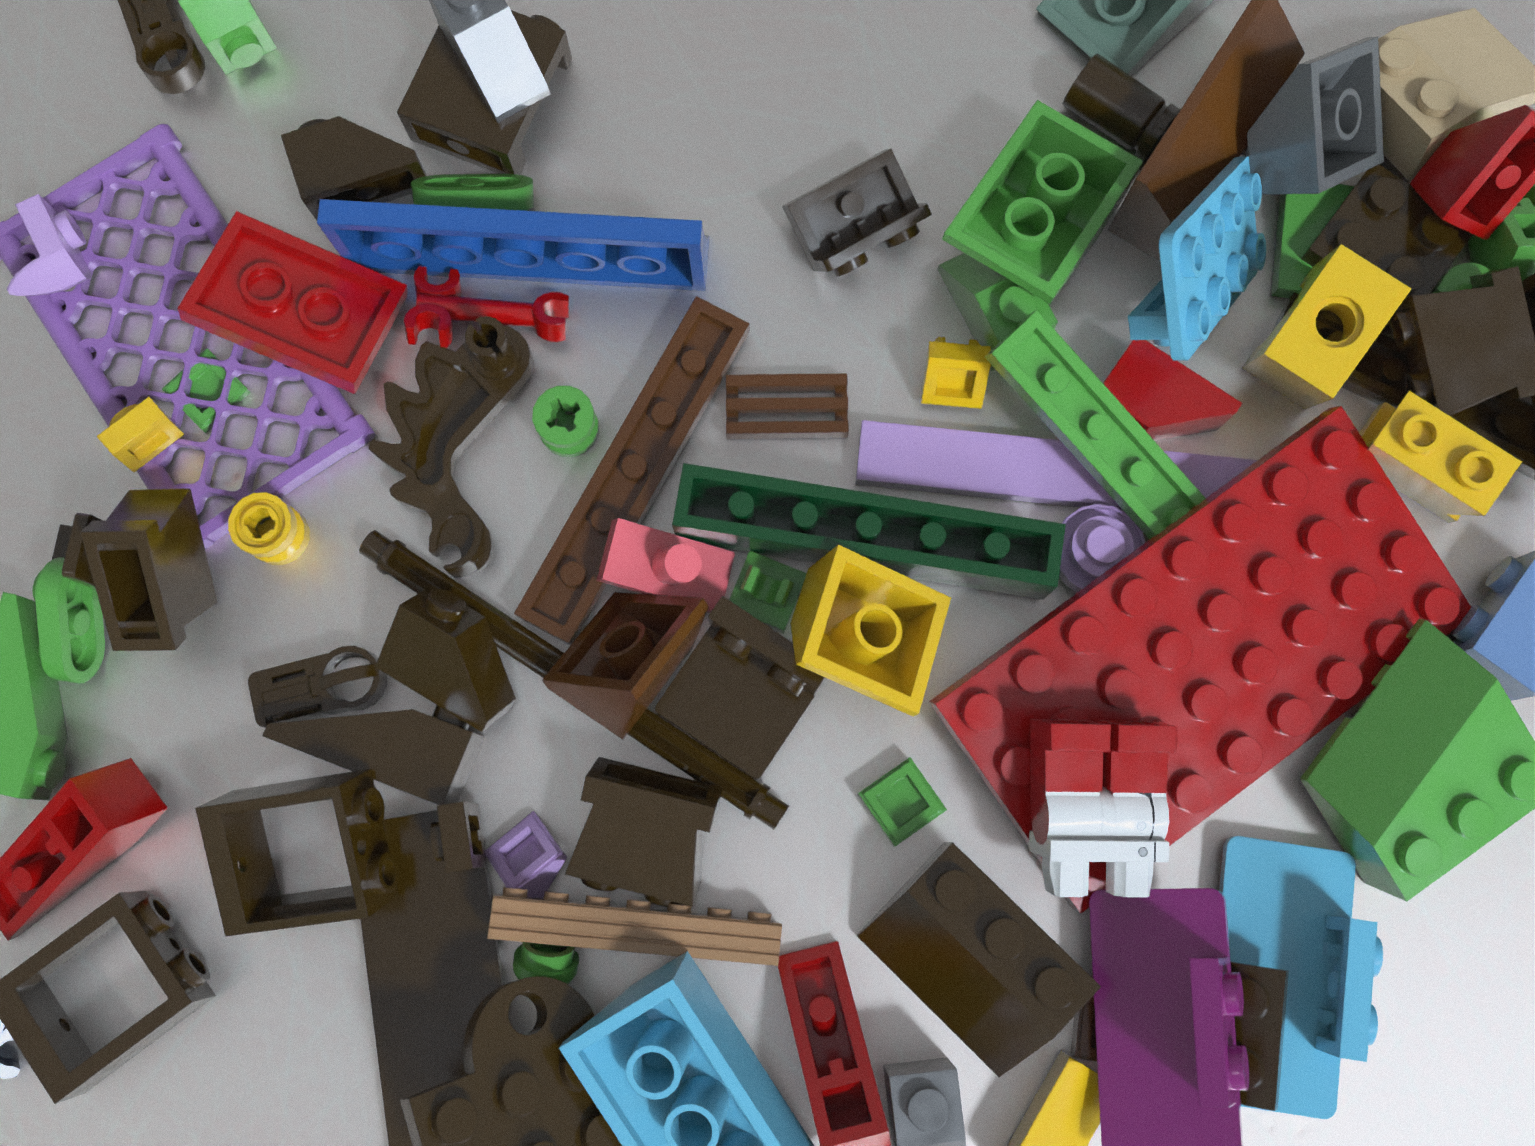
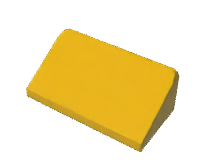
M1061 1050L1007 1146H1088L1100 1124L1098 1073Z

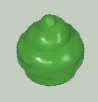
M522 942L514 952L513 972L518 980L527 977H549L568 984L577 975L580 959L575 951V947Z

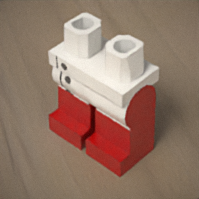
M1030 719V812L1033 831H1030L1029 851L1042 857L1045 891L1057 897L1088 896L1089 862H1106V892L1121 897H1149L1153 876V862H1169V842L1165 840L1169 824V808L1166 798L1168 754H1176L1178 726L1153 721Z

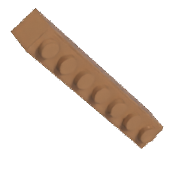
M503 887L502 894L493 895L487 939L677 957L688 951L692 958L772 966H778L782 924L771 921V913L748 911L747 918L731 917V909L708 907L707 915L691 913L692 906L684 904H669L667 911L651 909V902L627 899L626 907L610 905V897L586 895L585 903L569 901V893L545 891L544 899L527 897L528 889Z

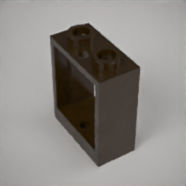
M371 769L232 790L195 808L225 937L369 918L399 896L397 887L399 881L398 864L395 857L389 852L383 825L385 814L384 801L380 792L375 788ZM332 799L351 886L280 895L261 810Z
M147 891L119 892L0 979V1020L54 1104L88 1092L216 996L207 983L210 979L207 965L194 950L183 947L171 929L175 922L169 908L160 898L153 894L149 895ZM119 924L168 997V1000L93 1055L44 978Z

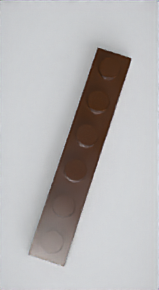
M698 296L694 298L515 610L514 614L518 618L568 645H571L578 637L607 585L596 580L612 520L620 518L637 524L642 523L748 336L750 323Z

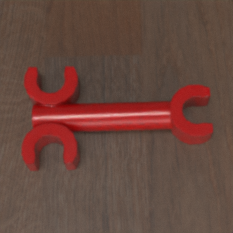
M419 266L414 273L413 278L417 297L416 306L409 309L404 317L405 334L409 345H416L419 332L427 328H433L439 332L440 347L448 348L453 340L452 320L478 323L476 319L485 316L496 318L502 325L533 327L535 333L546 341L560 342L566 340V318H569V295L561 292L544 293L537 297L534 303L461 297V279L458 269H451L448 280L440 285L428 283L427 267Z

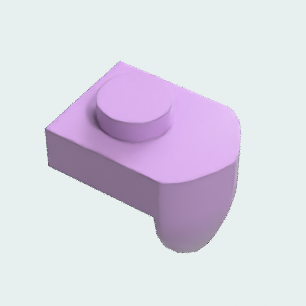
M39 194L15 204L40 257L24 266L11 279L6 288L10 295H48L67 290L91 279V272L79 249L80 246L86 244L85 237L67 210L58 213Z

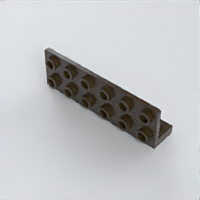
M462 801L439 805L437 810L383 820L389 852L395 857L398 864L399 881L397 887L399 896L369 918H362L360 920L389 1146H413L400 1100L466 1074L463 1064V1041L468 1022L479 1003L493 990L504 985L498 940L487 939L492 896L478 803Z

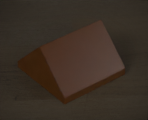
M614 592L542 681L550 691L623 740L693 649L709 606L704 598Z

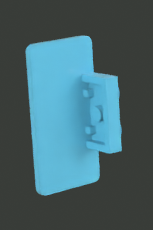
M1249 156L1235 157L1161 233L1159 254L1162 279L1128 315L1130 340H1153L1155 345L1170 346V354L1173 361H1188L1202 342L1208 339L1210 332L1221 318L1227 315L1229 308L1240 294L1245 292L1258 270L1263 269L1266 260V240L1263 233H1257L1255 211L1259 209L1261 204L1262 185L1259 174L1250 173Z
M1232 836L1223 845L1219 891L1222 892L1226 899L1230 961L1289 970L1278 1109L1273 1112L1329 1119L1337 1110L1341 1058L1367 1062L1368 1046L1374 1043L1377 1036L1378 1016L1375 1007L1371 1003L1373 977L1379 974L1383 963V946L1380 938L1377 936L1378 922L1352 918L1356 863L1349 853L1250 837ZM1241 1105V1107H1247V1108H1253V1109L1266 1110V1109H1261V1108H1256V1107Z

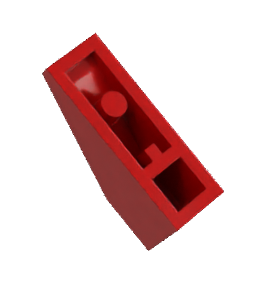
M132 758L70 778L0 857V931L7 941L19 937L131 848L168 809Z
M835 941L780 955L778 970L820 1146H891L889 1129L839 942Z

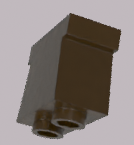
M1518 266L1495 269L1470 276L1472 289L1405 297L1390 318V325L1395 343L1400 349L1405 348L1411 372L1405 374L1404 377L1406 394L1408 391L1413 392L1449 416L1495 396L1522 399L1535 395V339Z
M191 488L129 490L106 521H92L80 531L113 651L176 650L187 638L184 626L218 603Z
M598 757L585 777L580 800L592 803L593 806L565 875L580 878L584 885L595 890L614 891L620 888L644 894L646 900L659 906L669 907V904H684L693 907L701 884L704 831L709 833L718 812L723 787Z

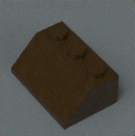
M944 842L856 935L998 1077H1001L1054 1039L1101 988L1077 962L953 842Z

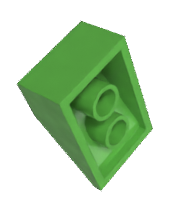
M1037 100L944 232L942 240L1051 304L1119 207L1143 161Z

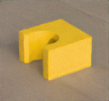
M1342 244L1312 267L1300 284L1302 290L1290 309L1267 339L1252 352L1242 367L1243 370L1305 410L1335 397L1411 290L1410 287ZM1319 311H1330L1341 319L1343 334L1338 342L1326 340L1318 333L1316 317Z

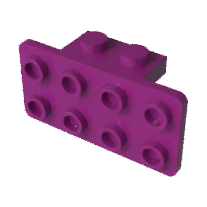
M1213 888L1150 889L1149 897L1114 896L1106 892V890L1095 891L1090 897L1089 907L1093 979L1101 986L1094 994L1101 1145L1244 1146L1240 1090H1248L1249 1066L1246 1047L1236 1046L1234 1016H1243L1244 998L1241 975L1239 972H1231L1225 896L1222 892Z

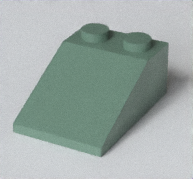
M1043 0L1036 10L1090 58L1098 53L1132 76L1208 7L1213 0Z

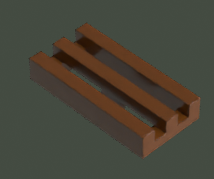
M847 373L726 375V439L848 438ZM834 393V397L738 398V394ZM835 412V421L739 422V413Z

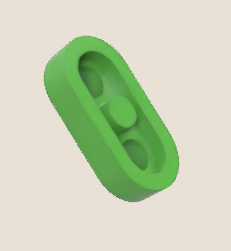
M440 174L420 177L411 182L413 204L523 211L530 210L535 205L533 179L524 175Z
M58 557L52 559L43 567L33 583L32 591L36 605L39 636L38 654L42 668L48 677L54 680L82 684L89 681L97 673L104 658L105 635L103 614L96 589L64 578L62 576V567L65 558Z

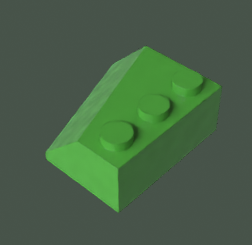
M1426 619L1417 620L1406 635L1410 642L1393 665L1385 664L1371 682L1375 689L1353 718H1344L1300 778L1343 850L1354 858L1356 871L1363 882L1406 902L1535 809V741L1499 680Z

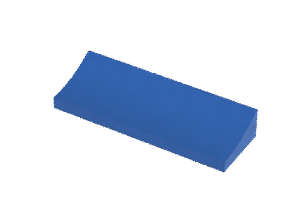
M320 199L317 224L340 256L378 273L414 275L419 266L427 267L428 276L449 277L451 269H458L460 278L706 291L709 236L704 235L701 220Z

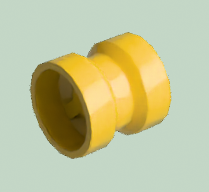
M267 492L252 493L243 497L233 507L228 518V531L232 541L241 550L273 566L286 565L297 560L305 552L310 541V528L305 517L278 496ZM270 518L269 520H266L262 525L259 524L262 520Z

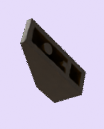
M436 705L432 716L410 709L267 724L262 735L350 771L371 769L373 780L437 805L451 804L459 801L485 738L468 731L469 724Z

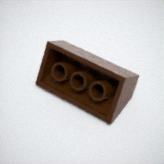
M1278 0L1250 1L1135 179L1108 228L1109 232L1160 261L1159 239L1161 233L1235 157H1240L1241 154L1246 156L1248 147L1247 132L1294 72L1305 54Z

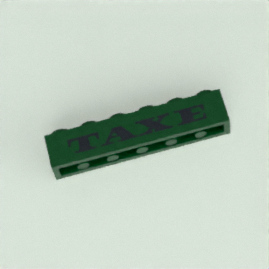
M683 463L672 527L675 535L715 547L745 552L753 551L758 554L816 563L837 545H841L912 579L1044 600L1058 587L1066 524Z

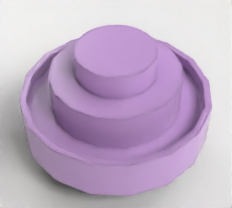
M1094 504L1080 507L1062 521V524H1066L1059 577L1067 587L1079 592L1145 543L1143 532L1124 511L1115 506Z

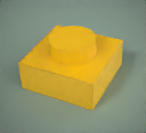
M148 397L140 404L127 406L115 414L109 423V427L97 435V438L115 458L135 473L182 437L184 433Z

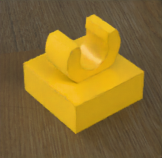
M940 336L935 341H929L921 387V403L982 409L991 367L985 356L991 351V346H981L974 339H969L968 344L947 343L945 337Z

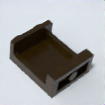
M511 10L549 86L557 67L567 70L572 60L566 31L545 16L532 15L528 17ZM438 26L399 106L397 114L411 141L497 174L520 175L527 161L521 144L542 99L498 123Z

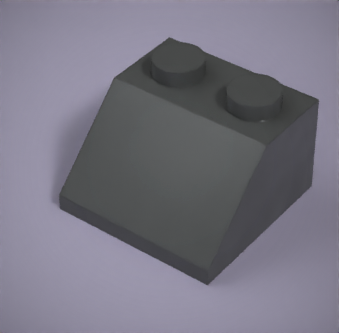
M1378 36L1364 38L1299 64L1247 132L1248 147L1246 156H1249L1250 173L1259 174L1262 195L1319 194L1384 162Z

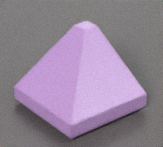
M535 811L531 812L485 850L488 860L505 886L528 889L527 897L533 898L544 897V892L548 891L567 859L566 854Z

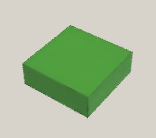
M208 348L199 355V357L219 360ZM195 364L191 368L189 379L193 381L190 398L207 401L217 400L222 392L226 370L214 365ZM183 370L162 388L165 393L172 394L179 389ZM236 377L232 379L228 395L229 403L235 406L251 393ZM194 404L183 406L182 410L202 431L207 433L213 428L216 416L214 408H199Z
M911 757L857 794L893 847L903 842L947 810Z

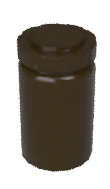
M1098 53L1091 58L1080 72L1062 103L1126 149H1135V156L1144 162L1152 155L1181 110L1172 103L1166 106L1164 98Z

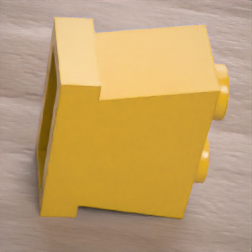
M1408 391L1397 408L1386 402L1378 405L1359 432L1369 447L1368 450L1374 455L1394 488L1448 523L1458 521L1461 515L1485 516L1522 463V461L1411 391Z

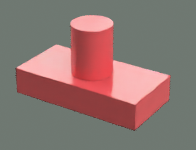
M616 518L611 522L596 581L642 594L704 598L709 606L707 612L711 613L722 596L725 597L735 552Z

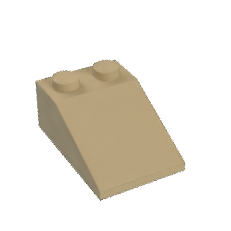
M1475 8L1401 25L1378 39L1383 154L1409 182L1414 179L1451 131L1523 105L1531 106L1535 103V65Z

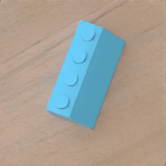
M688 951L632 984L567 1038L559 1047L561 1053L622 1146H814Z

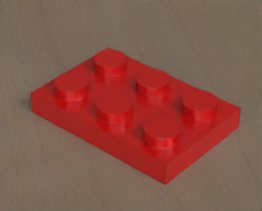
M236 211L177 309L181 320L356 394L408 297L407 285Z

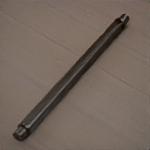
M377 530L370 532L363 540L359 552L377 564V571L384 575L389 574L417 594L432 585L438 589L448 590L457 594L465 601L466 606L485 616L496 647L544 678L564 654L407 549L406 544L400 540L392 541ZM649 709L645 710L628 733L629 736L695 780L723 787L721 797L743 811L744 816L749 820L754 816L774 830L789 808L788 804L769 792L770 786L765 783L763 785Z

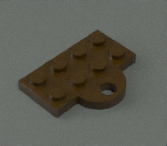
M549 977L519 979L506 983L488 994L474 1010L466 1027L463 1041V1064L466 1074L400 1100L413 1146H622L559 1049L560 1045L595 1016L582 995L568 984ZM518 995L529 998L537 1011L535 1026L526 1035L514 1030L508 1017L510 1004Z

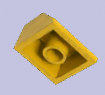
M837 545L807 570L790 622L796 665L914 717L920 712L951 597L841 545Z

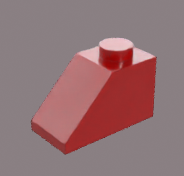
M1523 105L1451 131L1410 182V185L1442 220L1487 240L1535 184V109Z
M1132 340L1103 382L1154 441L1216 431L1235 415L1243 404L1179 361H1173L1170 355L1147 340Z

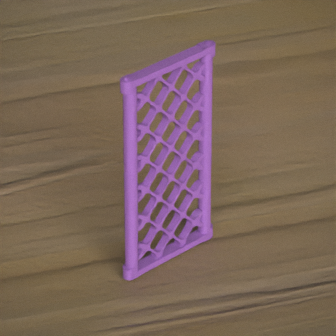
M160 124L142 134L134 142L43 197L58 213L67 210L74 220L93 223L88 245L85 250L81 251V254L91 272V278L93 271L99 266L123 269L116 296L110 299L89 296L88 289L91 279L76 285L72 291L25 297L108 427L111 419L120 410L133 404H140L148 397L174 404L171 419L179 429H181L185 413L182 410L184 405L194 404L199 408H214L216 416L210 438L207 441L196 442L179 438L137 470L147 489L191 488L197 516L202 512L206 500L211 496L236 500L235 504L203 525L199 523L204 547L207 549L216 540L229 533L228 518L233 507L243 497L252 493L267 492L281 499L351 452L354 453L374 439L376 434L362 414L355 415L339 389L332 384L294 368H287V365L275 360L266 368L244 365L241 363L244 347L236 343L233 345L230 357L226 360L221 361L199 357L206 331L196 326L190 347L186 352L175 353L159 350V343L165 323L171 319L181 320L179 312L169 308L175 284L180 280L194 281L198 275L196 272L180 270L186 244L190 241L210 240L215 247L228 225L180 153L182 143L168 124ZM153 158H156L158 161L151 168L148 178L143 181L123 178ZM166 176L170 179L169 181H165ZM121 188L144 191L139 214L132 220L109 216L114 194ZM102 191L98 208L94 212L87 213L71 210ZM180 194L188 208L182 213L179 223L173 227L151 224L150 217L156 198L161 195L173 196ZM19 213L6 221L0 222V260L4 262L13 277L30 263L32 259L40 257L35 245L27 244L22 246L20 243L21 240L30 236ZM197 221L200 224L199 227H195ZM109 227L134 231L129 252L122 259L99 256L103 234ZM150 234L174 237L170 259L163 266L139 263L144 240ZM139 273L164 276L159 300L152 306L129 303L133 280ZM66 305L65 311L61 306ZM89 305L112 308L107 333L100 339L86 338L82 340L73 326L80 319L83 309ZM130 312L153 315V323L148 341L142 346L118 343L123 318ZM96 352V357L94 358L91 353ZM119 352L143 356L138 380L132 386L112 387L104 374V371L109 368L114 355ZM160 359L184 363L180 386L175 393L150 391L148 388L153 366ZM195 364L214 365L226 370L222 392L217 400L207 401L190 398L193 381L189 379L191 368ZM241 374H252L268 378L261 406L252 409L229 403L228 395L234 377L237 378ZM303 380L313 395L307 401L304 412L298 416L273 412L272 408L278 385L283 381ZM124 399H127L126 406L122 402ZM321 408L326 414L325 416H319ZM232 414L256 417L258 420L253 443L248 449L241 450L221 445L226 419ZM274 421L296 424L300 427L295 451L289 457L264 454L262 451L267 428ZM333 427L339 434L338 437L304 458L308 437L312 430L331 429ZM182 447L204 451L205 459L199 480L193 484L179 483L175 485L165 469L171 463L175 451ZM221 455L247 459L243 483L237 491L216 489L210 485L216 459ZM270 462L289 466V469L252 492L257 468L260 464Z

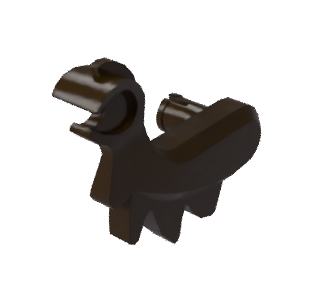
M489 316L476 319L481 328L479 331H476L471 323L467 326L465 343L456 351L440 347L428 341L421 345L415 359V378L420 389L419 393L407 391L393 382L383 384L386 411L402 440L399 444H390L378 440H373L369 443V450L377 458L404 477L390 487V495L400 504L428 513L431 517L432 531L429 536V552L433 556L438 557L441 555L442 549L447 546H456L460 549L461 559L443 567L454 578L471 575L477 569L480 572L490 562L493 552L492 535L473 508L464 500L454 479L455 463L466 448L526 384L532 374L534 363L531 349L520 332L509 326L502 325L496 318Z

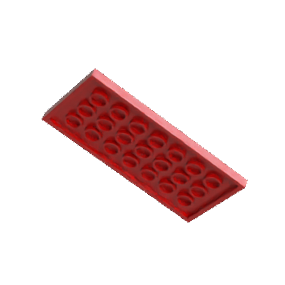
M1342 406L1325 410L1208 496L1200 504L1193 507L1177 521L1167 526L1162 532L1152 537L929 701L1028 846L1030 831H1033L1030 812V719L1153 721L1178 726L1176 754H1168L1166 798L1169 808V824L1165 840L1171 846L1369 695L1375 689L1371 682L1385 664L1393 665L1410 642L1406 635L1418 619H1426L1446 636L1457 628L1471 609L1468 600L1382 467L1368 450L1369 447ZM1035 854L1039 862L1042 864V857ZM1089 862L1088 896L1064 897L1071 908L1079 914L1089 908L1090 897L1095 891L1106 890V862Z

